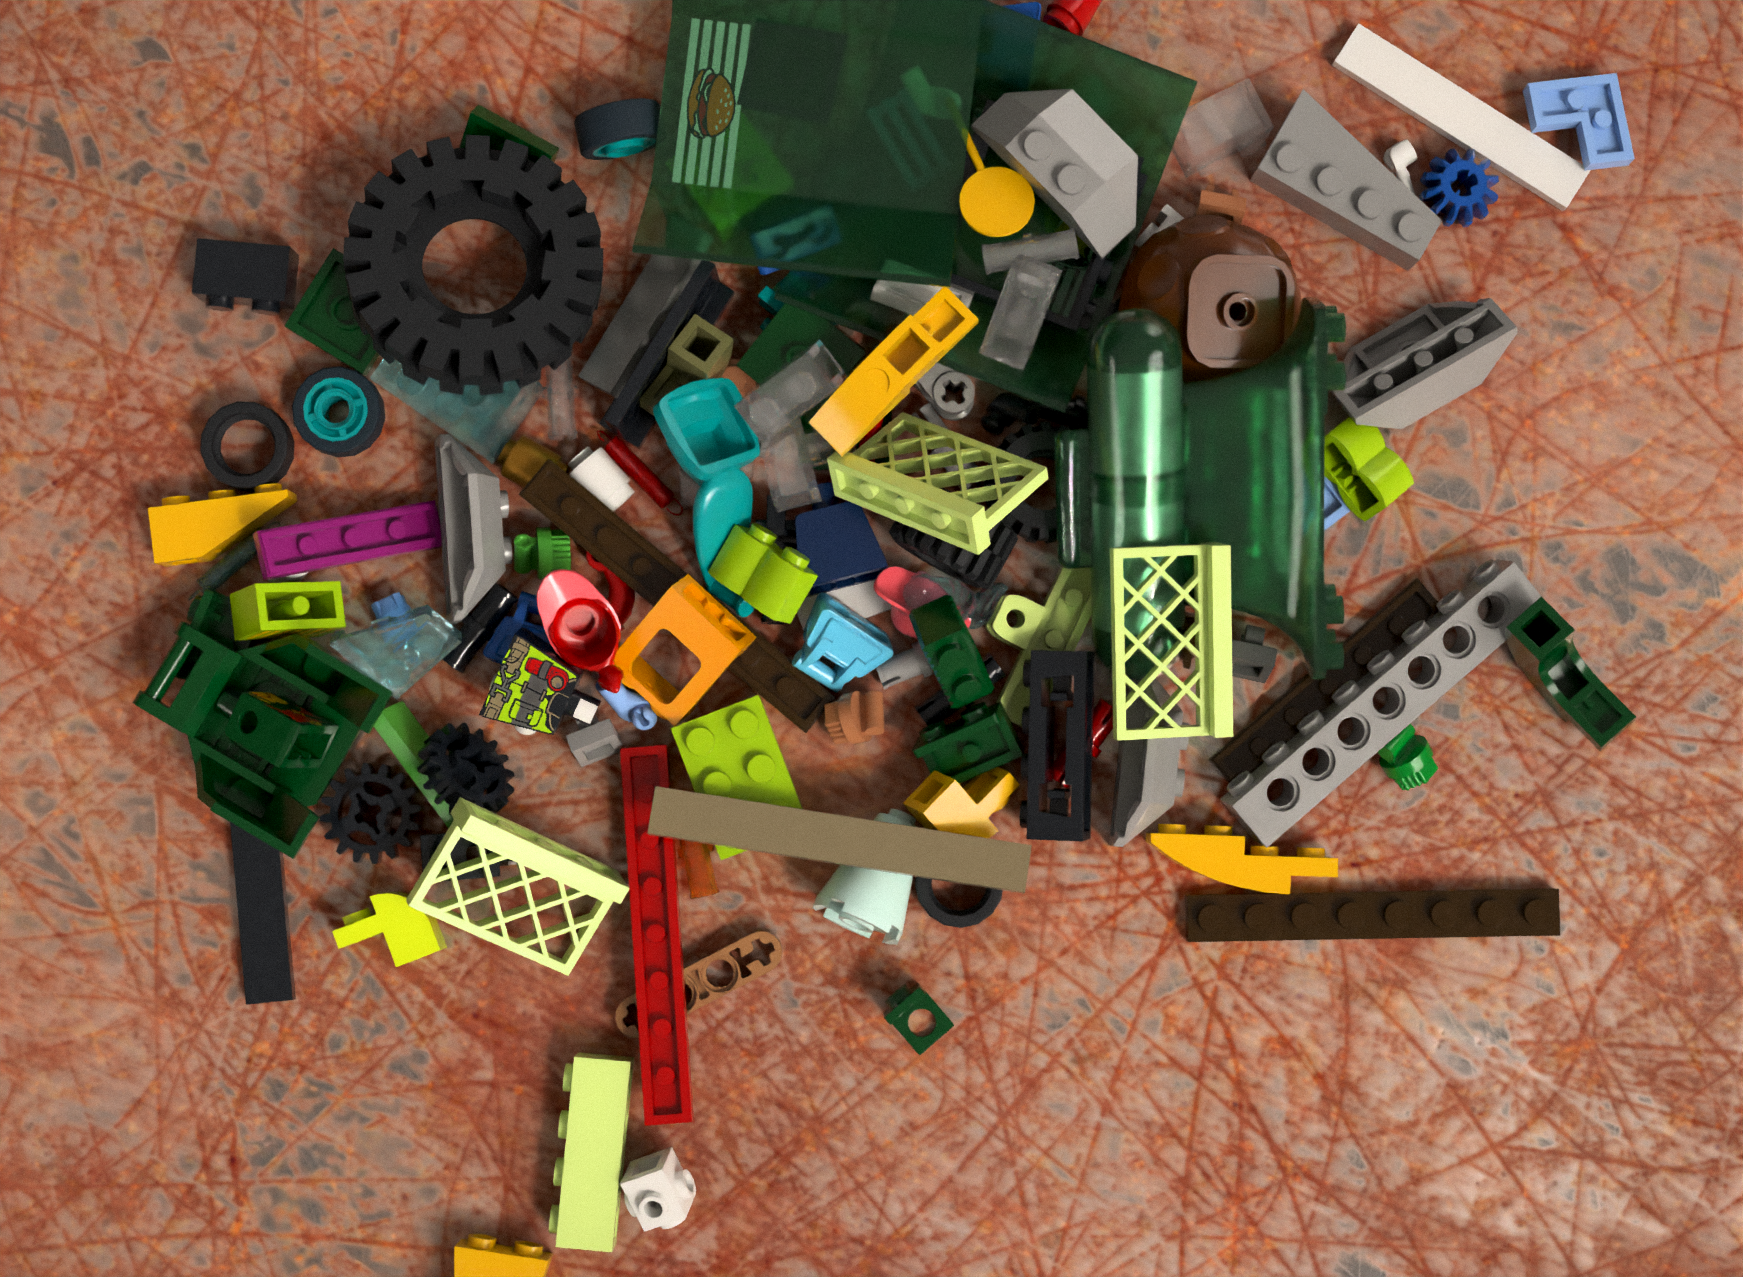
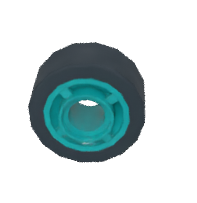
M626 99L602 104L582 112L576 116L574 121L580 153L586 159L606 160L639 154L659 146L667 138L660 104L653 99Z
M341 366L322 368L309 375L297 389L292 405L294 424L302 439L321 453L338 458L355 456L370 448L381 435L386 418L384 401L376 386L359 372ZM337 402H347L349 404L347 418L340 423H331L329 419L330 408Z

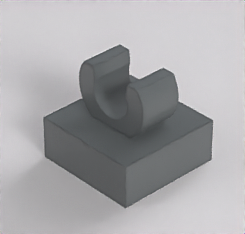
M1247 625L1245 634L1241 635L1240 641L1232 639L1233 677L1265 683L1275 666L1277 649L1263 646L1265 628Z

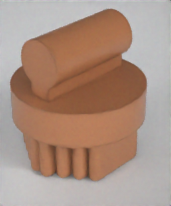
M859 691L844 693L838 700L824 705L825 726L827 731L830 732L832 742L836 745L846 742L854 745L868 742L871 740L872 735H880L885 731L883 693L880 691H868L865 695Z

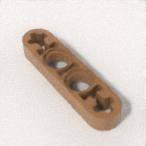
M754 931L684 967V980L692 991V999L686 1006L687 1014L773 970L782 958L783 948L778 937L770 931ZM755 939H760L763 944L771 942L774 946V950L769 954L771 961L763 964L760 959H755L747 963L746 967L752 973L743 977L740 963L730 951L740 948V955L743 957L753 951L754 945L752 942ZM718 959L729 962L734 971L732 981L725 986H716L707 977L709 964ZM636 993L620 1003L616 1010L615 1020L617 1027L623 1034L628 1037L639 1038L638 1025L636 1023L628 1025L625 1021V1017L630 1013L628 1006L635 1003L637 1007Z

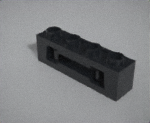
M1031 650V659H1025L1023 684L1024 687L1030 688V706H1024L1022 732L1023 734H1029L1028 753H1023L1021 758L1022 781H1028L1027 800L1021 801L1019 818L1021 828H1027L1026 839L1079 842L1091 839L1095 652ZM1072 676H1074V697L1071 691ZM1050 678H1053V691L1050 693ZM1050 701H1073V707H1067L1065 784L1071 785V789L1054 788V790H1048V783L1053 782L1055 706H1050ZM1047 796L1050 799V809H1047ZM1070 797H1071V813H1069V798H1070Z

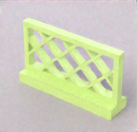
M904 412L900 413L853 453L847 452L841 457L835 451L827 458L835 496L977 555L991 545L989 530L1049 479L1047 467ZM904 431L920 436L894 441ZM949 447L956 451L928 455L927 450ZM922 451L921 457L895 461V455ZM889 457L890 462L877 464L869 460ZM985 461L992 464L964 469L963 467L965 463ZM958 465L959 469L958 471L934 475L930 473V469ZM925 470V476L912 478L904 475ZM1015 475L1024 476L1021 481L1000 484V478ZM995 480V485L967 490L966 484ZM961 485L962 491L949 493L939 488ZM998 499V501L995 502L986 511L984 506L977 504L979 502Z
M1202 542L1188 545L1110 548L1113 739L1118 741L1209 735L1214 738L1233 737L1231 545L1219 542ZM1194 555V575L1181 587L1165 572V569L1177 556ZM1166 556L1159 564L1151 558ZM1140 557L1153 569L1136 589L1124 580L1123 558ZM1159 576L1177 592L1160 612L1142 597L1144 592ZM1193 588L1194 599L1188 594ZM1124 589L1130 594V596L1125 601ZM1184 599L1195 610V622L1181 635L1165 618ZM1136 601L1154 617L1137 637L1124 627V614ZM1161 624L1177 639V642L1159 660L1142 643ZM1194 635L1195 647L1189 642ZM1125 637L1131 642V644L1126 649ZM1183 647L1195 657V670L1184 682L1179 680L1166 667ZM1139 649L1155 666L1136 685L1125 675V662ZM1162 671L1178 689L1159 707L1143 691ZM1195 683L1196 695L1190 690ZM1125 684L1132 689L1127 696ZM1185 694L1196 704V725H1178L1167 715ZM1140 697L1156 713L1143 727L1126 728V710ZM1162 719L1169 725L1155 727Z
M460 797L450 813L454 819L406 899L408 906L569 976L613 901L621 904L630 889L616 869ZM460 837L475 843L479 857L453 866L450 854ZM484 848L493 852L486 854ZM505 859L515 861L519 875L494 883L489 865ZM446 862L447 868L442 869L443 865ZM524 866L532 869V871L526 872ZM483 868L487 886L461 894L457 876ZM545 877H550L556 881L559 893L533 901L529 883ZM447 879L451 880L455 897L439 903H434L424 898L432 884ZM564 884L572 888L565 890ZM522 886L527 904L502 912L497 894ZM584 895L598 899L590 913L572 918L568 901ZM491 897L495 915L478 921L468 918L465 905ZM562 904L566 921L541 930L537 912ZM459 908L460 914L452 911V909ZM530 914L535 932L519 938L509 936L505 923ZM499 926L500 931L495 930L492 927ZM569 932L572 943L562 959L547 952L544 940ZM538 943L539 949L532 945Z

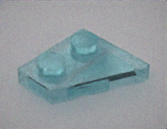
M429 605L408 610L398 617L387 616L371 621V627L346 634L344 629L336 631L331 635L330 646L349 662L394 692L392 696L398 699L461 643L462 633Z

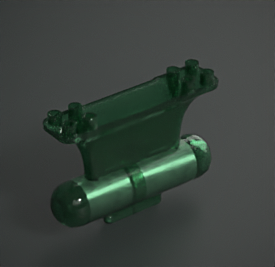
M1317 297L1303 298L1293 332L1274 354L1245 370L1203 381L1183 382V347L1179 332L1169 319L1152 310L1132 308L1115 312L1100 321L1091 333L1086 351L1088 429L1063 430L1055 437L1057 558L1059 564L1067 569L1091 568L1092 643L1096 657L1109 671L1112 672L1110 548L1188 545L1202 542H1219L1231 545V609L1262 618L1288 635L1298 647L1303 666L1310 678L1314 680L1325 679L1326 670L1343 669L1342 641H1336L1334 628L1327 629V624L1344 623V601L1342 595L1336 596L1335 584L1324 583L1325 415L1328 413V391L1344 390L1346 384L1344 361H1337L1336 353H1328V343L1345 342L1346 338L1344 313H1337L1336 305L1325 306ZM1194 555L1177 556L1165 569V572L1181 587L1194 575ZM1166 556L1151 558L1159 564ZM1140 557L1123 558L1124 580L1136 589L1153 569ZM1159 576L1144 592L1142 597L1160 612L1177 592ZM1194 588L1188 593L1193 599ZM1124 589L1125 601L1130 596V594ZM1184 599L1165 618L1181 635L1186 632L1185 606H1190ZM1136 601L1124 614V627L1137 637L1154 617ZM1160 624L1142 644L1160 660L1177 642V639ZM1125 637L1126 649L1131 644V642ZM1183 648L1166 666L1168 669L1178 662ZM1137 649L1125 662V675L1129 679L1140 681L1155 665Z

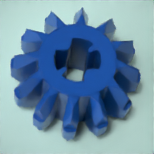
M1455 148L1449 149L1445 154V160L1437 156L1434 157L1429 163L1431 171L1424 172L1420 177V182L1428 187V189L1422 191L1419 198L1424 202L1433 201L1434 205L1430 209L1436 215L1440 211L1444 213V227H1450L1456 217L1463 228L1469 227L1473 223V216L1480 220L1484 219L1489 214L1487 205L1494 204L1498 199V194L1491 190L1490 187L1499 182V176L1493 174L1485 175L1484 171L1491 164L1490 159H1484L1477 165L1474 163V149H1468L1462 159ZM1455 180L1459 181L1458 187L1462 183L1465 185L1467 192L1463 196H1459L1460 190L1456 193L1452 190L1451 184Z

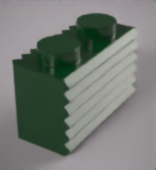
M944 595L911 610L909 618L921 649L938 683H940L952 708H959L992 693L994 686L985 664L952 596Z

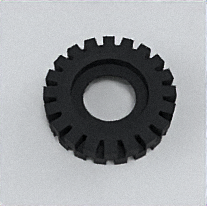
M466 135L465 148L455 149L452 147L450 137L426 142L427 155L418 158L414 151L409 149L392 159V174L387 177L378 171L364 187L365 202H355L348 219L349 237H344L343 261L349 301H352L354 317L363 335L370 334L372 337L373 349L389 365L395 360L400 362L403 375L424 385L430 377L439 380L440 391L463 395L465 385H478L480 396L503 393L504 383L512 380L516 381L520 389L541 380V369L549 365L555 371L571 356L573 343L575 341L582 343L592 325L593 312L598 309L602 287L604 248H600L601 231L595 213H587V197L576 182L571 180L564 184L561 181L562 168L545 155H542L536 163L528 160V146L506 139L502 151L490 149V136ZM479 219L495 223L510 232L523 249L527 265L523 286L513 300L498 310L484 314H467L455 311L441 303L432 294L425 282L422 263L429 242L440 230L458 221Z

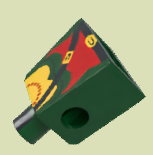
M229 688L223 692L216 705V712L229 719L224 730L225 736L278 768H320L339 728V725L273 693L244 691L241 694Z

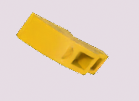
M944 286L913 316L910 314L869 354L809 421V424L843 457L910 393V388L978 324V318Z
M1158 824V833L1146 832V842L1172 861L1209 879L1240 888L1268 893L1290 894L1291 876L1338 877V858L1325 857V848L1297 847V856H1278L1279 847L1250 846V855L1244 854L1245 836H1233V826L1204 825V834H1186V825Z

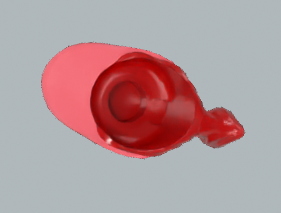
M568 569L551 571L541 581L536 597L538 612L551 646L559 657L568 664L584 670L597 672L599 674L597 682L601 688L612 693H618L621 682L625 677L623 670L614 664L621 637V624L617 614L606 598L583 575Z

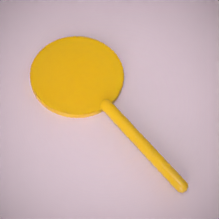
M951 97L946 98L944 103L977 171L967 179L960 192L959 206L962 217L973 230L982 235L1004 237L1018 232L1029 222L1034 211L1035 198L1031 185L1021 174L1005 167L985 168L954 100Z

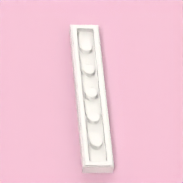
M1359 23L1332 64L1336 69L1466 151L1474 149L1477 158L1481 160L1490 159V166L1561 211L1568 207L1591 171H1584L1583 164Z

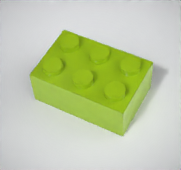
M759 695L671 728L696 793L803 809ZM715 845L720 860L747 851Z

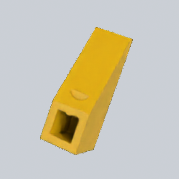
M280 483L258 485L254 488V494L237 496L236 490H218L209 492L208 500L190 502V496L161 499L162 506L148 508L154 563L164 567L213 561L296 503L297 494L288 489L283 490Z

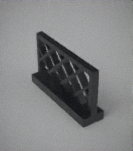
M703 257L618 398H614L599 423L601 427L639 450L657 422L655 416L640 407V398L667 365L668 348L694 314L716 326L735 295L732 289L720 283L714 263Z

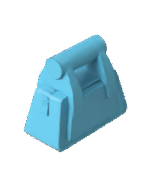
M822 592L816 597L804 627L803 639L805 642L802 649L795 654L792 665L837 693L845 683L851 681L855 676L858 678L863 677L894 655L890 638L885 631ZM822 656L835 663L834 668H830L819 661Z

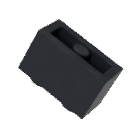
M197 238L192 294L201 301L206 302V308L217 311H233L234 304L252 306V312L263 315H279L280 309L294 310L299 255L290 246Z

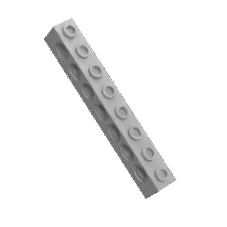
M1491 559L1480 565L1471 575L1473 581L1461 591L1457 589L1448 593L1437 603L1436 607L1439 612L1427 622L1419 620L1408 627L1401 636L1404 642L1393 652L1385 650L1376 655L1367 664L1369 672L1357 683L1354 680H1350L1340 686L1332 695L1334 703L1322 713L1316 710L1304 717L1297 725V729L1300 731L1287 743L1279 741L1272 745L1262 755L1264 763L1251 774L1249 771L1239 774L1228 784L1227 790L1229 792L1220 800L1254 841L1266 848L1269 847L1506 641V627L1542 597L1515 562L1499 559L1494 561ZM1488 597L1491 601V612L1482 620L1478 614V606L1483 598ZM1450 627H1454L1457 633L1456 643L1452 648L1446 650L1443 644V636ZM1419 657L1422 661V671L1416 679L1411 680L1408 675V666L1414 658ZM1385 687L1388 693L1387 702L1381 709L1376 710L1373 706V696L1378 689ZM1350 717L1353 722V731L1348 738L1340 740L1337 732L1338 726L1341 721ZM1316 748L1318 751L1317 764L1312 769L1305 771L1302 765L1303 756L1309 749ZM1281 778L1284 785L1282 794L1279 798L1269 801L1267 797L1269 784L1273 780Z

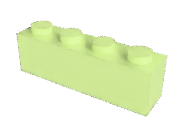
M579 1052L574 1056L573 1064L566 1063L563 1091L570 1092L569 1111L561 1110L558 1127V1138L566 1139L564 1158H556L553 1179L554 1186H561L560 1204H552L549 1219V1233L557 1234L555 1247L612 1252L616 1246L622 1189L620 1183L623 1179L634 1057Z

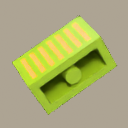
M340 581L255 583L230 594L235 641L281 639L295 633L307 636L308 638L321 637L346 627Z

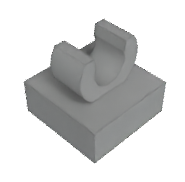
M596 715L590 726L576 720L579 731L566 735L571 752L581 767L619 753L620 749L624 748L619 733L611 720L608 718L599 722Z

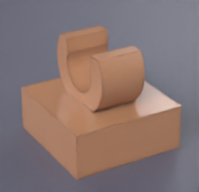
M1209 184L1205 190H1201L1194 216L1217 215L1241 224L1245 214L1247 198L1240 197L1236 189H1232L1230 195L1214 192V185Z

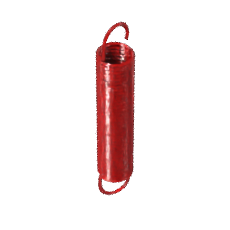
M596 431L597 436L603 442L605 440L600 437L598 432L603 433L611 440L604 448L607 454L659 505L660 509H663L675 500L680 505L681 512L675 514L668 508L666 509L673 515H682L683 507L676 498H672L674 493L653 474L652 470L644 462L640 461L641 459L618 436L611 439L604 431Z

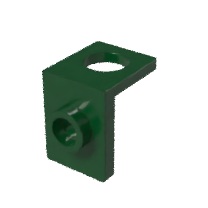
M905 983L885 1000L889 1008L883 1012L884 1019L890 1025H894L919 1055L924 1053L954 1026L953 1022L919 983L911 989ZM926 1009L934 1015L936 1025L929 1035L917 1036L909 1029L908 1020L915 1010Z

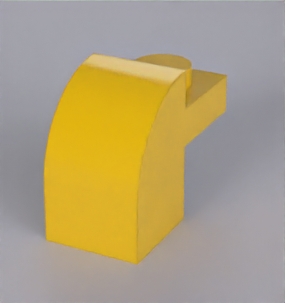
M999 767L973 777L964 788L955 779L934 770L903 804L926 829L991 838L999 830L988 818L992 813L1001 810L1008 803L1010 795L1020 784L1010 772Z

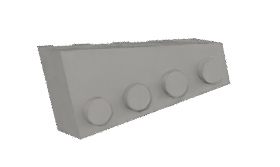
M1304 89L1296 99L1250 179L1252 183L1407 271L1420 260L1442 222L1430 208Z

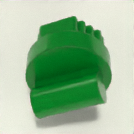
M1411 724L1378 751V754L1381 756L1379 764L1386 776L1394 779L1402 790L1421 786L1422 783L1426 784L1438 770V766L1432 758L1433 750L1424 736L1414 735L1416 731Z

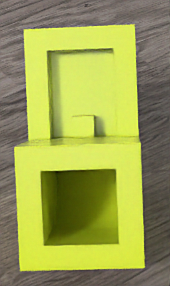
M387 892L370 896L376 912L375 915L371 916L369 908L342 917L345 926L332 931L338 949L384 933L396 967L447 948L437 919L408 906L406 899L409 894L403 892Z

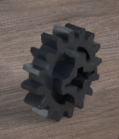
M448 723L441 730L437 729L424 741L425 746L418 751V756L424 762L417 767V770L421 774L428 775L429 780L423 784L424 789H434L438 794L434 802L437 805L444 801L449 804V814L460 797L496 814L509 803L507 798L514 792L515 788L507 782L515 775L513 771L504 769L503 764L509 758L507 755H498L495 749L498 742L496 740H492L489 743L484 741L483 730L480 728L471 734L467 723H462L457 728Z
M363 763L362 775H358L353 768L345 769L347 781L343 783L338 780H332L329 784L336 791L335 796L322 797L321 799L322 803L331 807L330 813L319 816L321 822H331L332 829L324 837L326 840L339 838L341 842L336 850L338 854H344L350 849L354 850L353 862L356 863L362 862L366 853H369L372 864L381 863L382 852L384 851L391 859L398 858L399 850L397 845L400 843L403 846L411 847L414 842L407 835L409 830H421L423 826L413 820V814L424 811L423 805L412 804L411 798L419 792L418 788L411 787L405 789L403 784L408 775L399 773L394 778H391V766L387 764H382L377 774L374 772L372 763ZM367 782L384 784L393 792L384 796L375 794ZM349 795L352 803L348 815L342 818L343 805ZM367 803L370 806L379 805L381 808V812L376 815L377 824L374 821L365 822L362 815L368 812ZM402 809L401 823L395 832L392 827L396 811ZM359 831L369 833L377 845L361 843L351 835Z

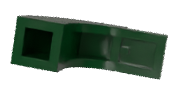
M1540 597L1506 627V642L1521 670L1546 702L1565 722L1569 720L1601 751L1635 721L1636 716L1599 680L1581 658L1573 642L1575 629L1550 604Z

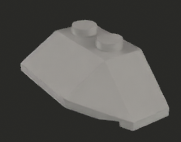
M1073 89L1004 93L971 125V128L1014 171L1021 174L1029 182L1032 190L1101 260L1136 227L1138 155Z
M1492 298L1478 299L1477 302L1453 301L1427 304L1349 348L1337 380L1332 385V395L1356 425L1403 429L1482 384L1518 333L1517 326Z
M440 434L434 441L446 617L447 625H452L462 621L506 571L505 564L512 563V544L510 536H503L502 518H508L509 500L507 491L500 490L499 478L450 434Z
M1132 659L1127 662L1126 676L1137 685L1150 670L1141 660ZM1156 678L1143 691L1159 707L1170 698V695ZM1125 684L1127 696L1132 689ZM1140 697L1126 710V728H1141L1156 713ZM1175 704L1167 715L1178 725H1189V723L1182 722L1183 711ZM1162 719L1155 727L1169 725ZM1189 737L1119 740L1109 836L1110 846L1123 847L1174 805L1175 796L1182 797L1185 770L1178 769L1179 750H1187Z

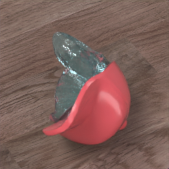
M896 566L884 569L874 581V590L877 595L891 604V620L895 628L902 634L917 639V636L909 618L911 610L944 595H950L967 628L977 629L989 621L997 603L1008 590L1006 584L994 583L991 589L982 588L975 594L968 586L955 578L931 576L925 571L914 573Z

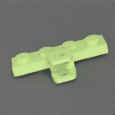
M1074 545L1069 547L1042 605L1019 595L1000 596L997 598L985 624L987 632L995 639L1017 650H1021L996 703L1001 701L1010 721L1022 727L1024 706H1030V688L1024 687L1023 665L1025 659H1031V650L1075 651L1103 591L1102 559ZM1010 611L1014 612L1017 617V622L1013 627H1010L1006 620L1007 614ZM1050 678L1051 693L1053 691V678Z

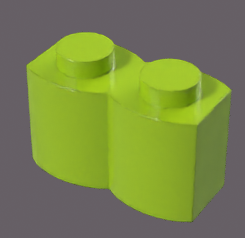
M1350 416L1309 447L1311 458L1316 467L1328 480L1337 485L1339 494L1346 506L1365 522L1389 506L1414 484L1409 468L1394 451L1386 447L1379 429L1375 426L1356 425Z
M752 523L750 528L735 524L708 573L767 617L775 621L791 624L818 577L808 567L810 559L791 547L786 546L784 550L774 543L777 536L757 523Z

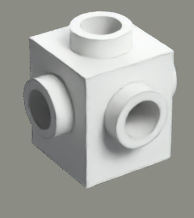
M672 1147L630 1161L620 1183L624 1191L626 1207L633 1217H637L644 1232L660 1226L662 1229H669L683 1222L696 1195L694 1179L687 1169L683 1170Z

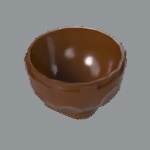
M1197 215L1185 218L1158 233H1154L1135 252L1136 256L1126 272L1118 307L1123 344L1130 357H1156L1166 360L1171 365L1172 395L1186 402L1197 404L1214 403L1244 395L1271 379L1284 365L1286 360L1291 358L1304 315V308L1302 307L1301 293L1291 260L1275 240L1251 227L1227 220L1221 216ZM1233 303L1239 309L1238 316L1234 320L1229 315V308Z

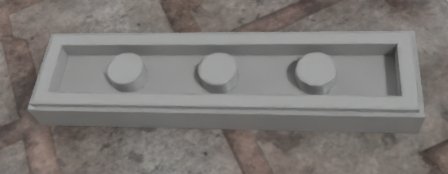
M673 220L578 377L617 399L703 257H706L714 242L706 235Z

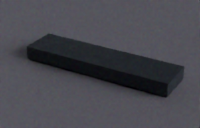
M230 822L246 1005L296 999L283 853Z

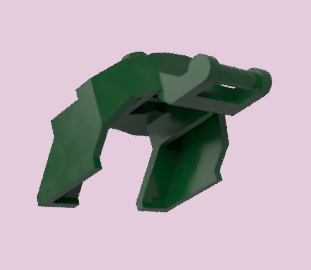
M181 621L174 632L177 635L176 640L146 690H139L132 703L188 736L195 764L197 797L211 808L210 811L295 859L320 818L308 807L318 803L360 731L371 732L394 692L366 674L364 670L307 636L295 633L270 643L236 651L211 638L196 627ZM196 646L203 650V653L169 707L161 700L192 648ZM231 688L241 694L244 691L273 693L339 725L320 768H278L226 737L224 730L229 719L216 712L217 702L223 692Z

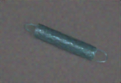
M275 521L268 525L267 528H269L275 523H278V527H280V522ZM261 527L256 528L253 533L249 534L246 539L242 540L239 545L235 546L232 551L221 558L216 565L212 566L209 571L198 578L196 582L202 589L194 592L188 600L193 599L201 591L204 593L205 589L217 590L220 585L224 584V582L257 555L253 534L263 529Z

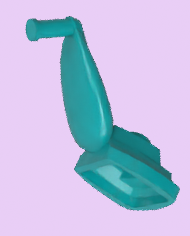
M727 378L703 379L685 384L665 395L654 405L653 414L672 455L683 470L700 486L693 505V537L706 590L736 610L739 616L747 617L755 608L748 604L740 595L714 579L708 571L734 525L737 524L748 528L750 526L753 489L749 477L740 469L750 464L759 456V440L752 416L734 382Z

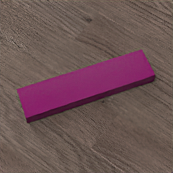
M435 500L260 530L253 534L263 580L442 547L440 519Z

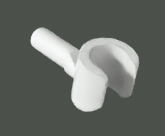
M1403 140L1387 149L1383 160L1387 168L1396 174V177L1415 194L1410 174L1406 167L1417 160V154L1408 140Z

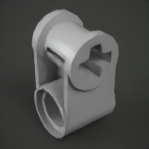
M950 351L913 385L932 404L934 410L943 419L958 421L965 418L972 410L975 396L974 385L957 364ZM949 388L954 393L962 390V403L958 405L954 400L945 403L946 389Z

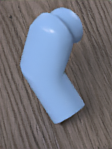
M598 682L596 683L598 692L620 718L632 722L640 730H648L655 726L657 715L651 709L650 703L639 693L626 689L622 683L619 692L612 693L601 688Z

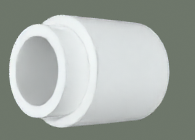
M588 446L568 463L573 470L569 475L613 512L635 493L628 484L631 479L602 447L593 452Z

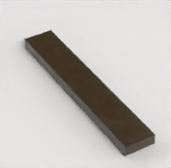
M1418 578L1413 579L1208 759L1209 762L1228 783L1245 771H1249L1250 774L1253 773L1264 763L1262 755L1267 749L1279 741H1284L1285 743L1290 741L1300 732L1297 729V725L1304 717L1316 710L1322 713L1335 702L1332 699V695L1340 686L1350 680H1354L1357 683L1369 672L1367 664L1376 655L1385 650L1393 652L1404 642L1401 636L1408 627L1419 620L1427 622L1438 613L1439 610L1436 607L1438 601Z

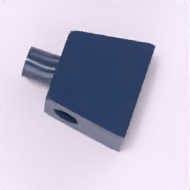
M831 482L810 487L808 495L812 511L795 516L797 551L810 559L808 567L818 575L806 598L822 592L826 593L874 581L884 569L888 568V565L862 507L849 501L839 504Z

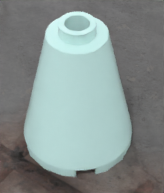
M890 809L888 814L878 813L874 821L916 827L914 826L916 819L913 816L897 809ZM840 865L817 895L813 909L817 911L826 908L823 917L833 923L867 938L871 937L873 930L883 933L885 936L882 943L897 945L903 934L913 876Z

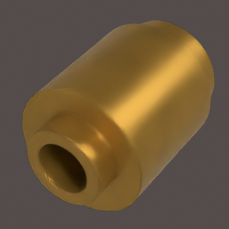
M525 435L521 436L518 441L510 439L497 463L503 465L501 475L523 488L548 459L552 460L567 474L570 470V466L561 462L562 457Z

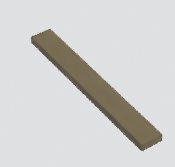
M655 786L647 832L648 835L1022 894L1025 893L1032 847V845L658 786Z

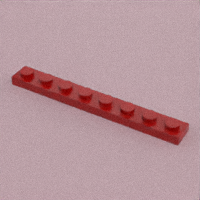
M667 745L621 748L620 757L645 1126L694 1122L675 839L648 835L647 833L655 786L671 789L669 747Z

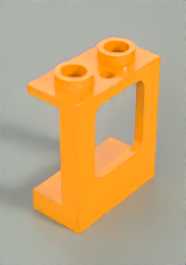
M687 574L667 590L621 645L615 655L614 664L623 670L625 678L622 680V683L625 686L635 689L648 701L651 709L657 716L668 720L673 726H677L694 711L698 701L730 664L757 637ZM661 629L670 631L701 662L699 671L681 692L677 691L639 655Z

